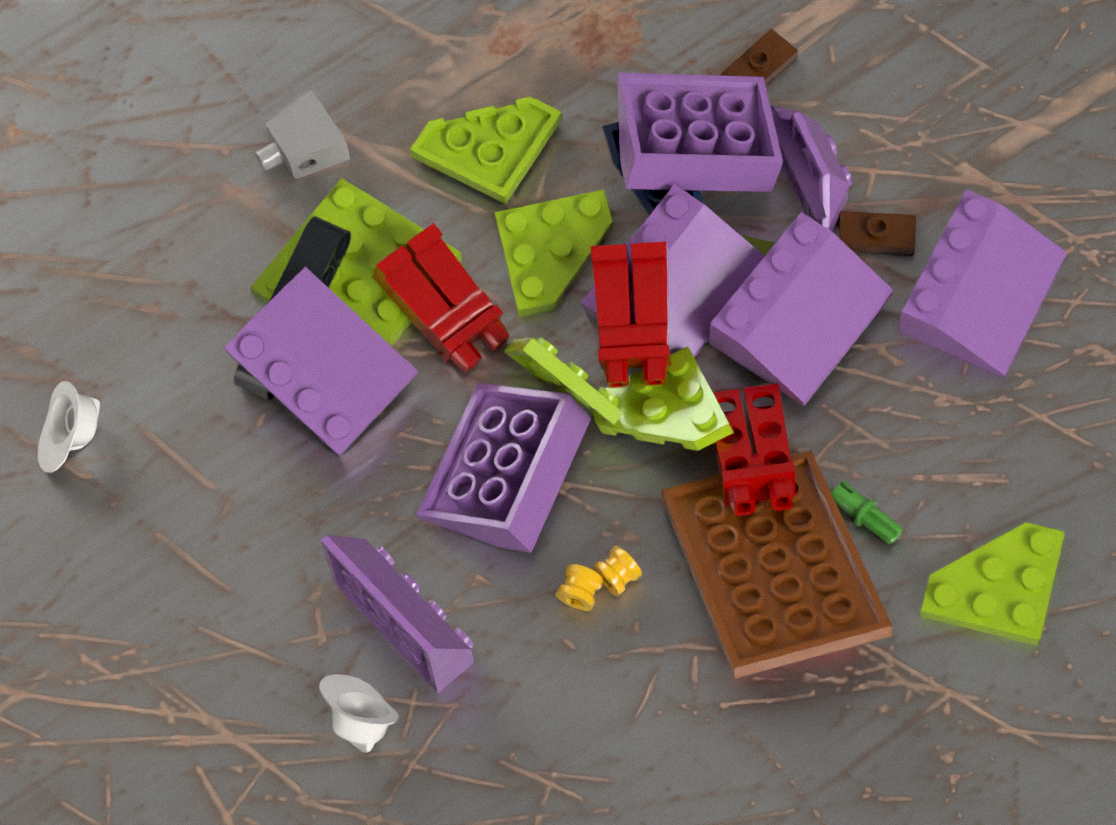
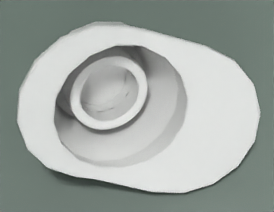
M68 381L60 382L52 393L48 415L38 444L39 466L44 472L48 473L58 470L65 462L71 450L81 449L93 439L97 429L100 408L99 400L78 394L75 386Z
M333 674L324 677L320 681L319 690L332 707L333 731L337 736L349 741L363 753L370 752L374 743H377L384 737L388 725L398 721L399 714L389 706L377 690L361 679L349 675Z

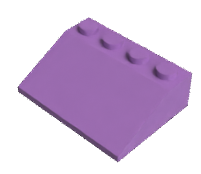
M618 73L620 162L625 189L670 190L675 184L683 190L773 191L783 159L764 77Z
M674 184L626 244L629 254L632 323H635L631 244L666 241L669 251V349L671 354L688 346L695 358L710 339V323L765 256L706 205ZM594 285L580 303L587 317L598 324Z
M966 189L901 312L898 332L1005 378L1067 252L1002 204Z
M801 212L710 323L709 344L769 384H779L781 392L802 406H805L893 295L894 290L832 231Z
M306 267L268 302L224 348L235 361L339 457L419 373Z
M477 383L416 516L421 520L499 548L531 553L591 417L569 393Z
M326 535L321 539L334 584L437 693H440L474 663L471 650L474 645L470 638L460 628L453 631L444 621L447 619V616L439 605L433 600L427 603L418 594L421 591L418 584L409 574L404 573L401 576L392 567L395 562L382 546H378L375 549L367 539Z

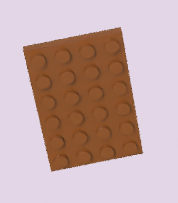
M811 450L790 456L795 468L796 496L793 497L792 508L788 510L776 511L771 509L770 500L755 502L756 511L752 512L751 515L736 516L731 505L725 506L720 474L661 489L663 504L734 679L892 636V624Z

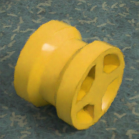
M615 546L610 550L609 557L605 561H598L592 566V569L603 577V586L615 596H620L625 591V585L629 581H637L642 576V571L635 560L619 546Z
M569 564L564 572L566 580L564 584L558 587L555 595L561 602L572 608L591 611L595 604L594 593L601 589L604 579L600 574L588 567Z

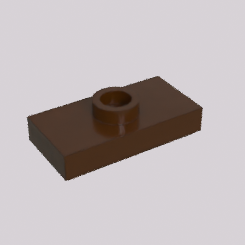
M771 28L728 66L720 76L764 77L765 85H767L798 57V50Z
M840 211L839 239L852 251L914 255L916 215Z

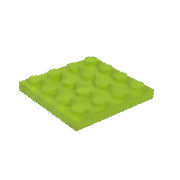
M341 178L252 284L250 289L252 294L265 303L270 301L307 223L314 216L319 217L351 232L349 247L329 289L390 346H393L412 321L372 278L377 263L402 245L405 247L410 239L424 229ZM445 243L460 262L462 260L461 252Z

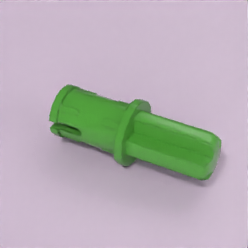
M845 480L841 481L831 492L837 507L855 520L854 524L856 526H866L889 544H893L901 535L902 527L876 507V500L867 499Z

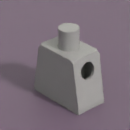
M312 89L305 92L267 121L265 127L271 144L254 152L265 172L284 163L293 178H301L350 159L345 138Z

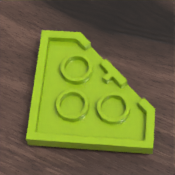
M529 96L517 99L516 104L496 109L494 105L465 112L464 117L444 121V118L432 120L427 123L409 149L410 156L507 204L562 121V112Z
M604 189L495 212L496 224L518 317L555 310L563 300L564 293L573 280L578 279L590 262V246H598L602 239L605 240L612 231L613 221Z
M544 338L514 339L504 352L534 377L543 383L545 381L550 385L553 383L559 385L556 388L558 392L569 393L580 406L587 410L590 408L594 409L593 415L606 425H615L624 413L616 407L619 400L603 387H600L598 390L594 389L586 382L589 377L588 374L572 362L566 364L555 357L559 351Z
M688 346L671 354L672 365L667 366V376L664 385H644L642 369L628 376L629 386L605 388L619 400L616 407L624 412L615 425H606L593 415L595 410L590 408L602 434L616 436L617 432L634 435L636 440L664 444L665 441L681 443L684 448L699 451L734 432Z
M1025 522L933 572L929 577L920 616L1038 646L1065 532Z

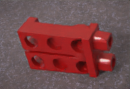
M433 223L410 239L405 247L402 245L377 263L372 278L428 341L440 351L438 355L444 363L452 360L466 373L482 359L481 354L472 343L481 337L493 352L504 345L510 335L500 321L503 315L502 310L497 304L493 306L488 296L475 284L442 240L443 234Z
M667 242L631 244L635 323H632L629 254L626 244L590 246L600 344L598 360L601 369L604 370L608 387L622 388L629 386L628 368L643 367L644 385H664L667 376V366L672 365L669 349V251Z
M779 384L743 388L744 413L739 389L713 392L718 403L728 402L734 405L733 411L723 412L734 433L712 443L720 471L725 506L731 505L736 516L751 515L752 512L756 511L755 502L770 500L771 509L776 511L791 509L793 497L796 496L795 468L790 458ZM768 397L772 399L773 405L755 407L753 402L757 398ZM746 424H747L748 427H749V432H750V437H751V442H752V446H753V451H754V453H752V451H751V446H750V442H749V437H748V432H747Z

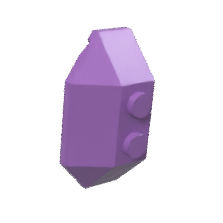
M770 105L783 159L782 169L804 214L834 232L840 219V211L844 210L847 203L848 189L852 185V179L846 165L840 166L836 158L837 149L830 134L825 135L820 124L802 112Z

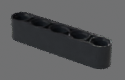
M314 216L311 218L292 253L270 301L305 267L329 288L349 247L351 232L319 217ZM238 364L234 375L235 385L267 400L274 398L265 387Z

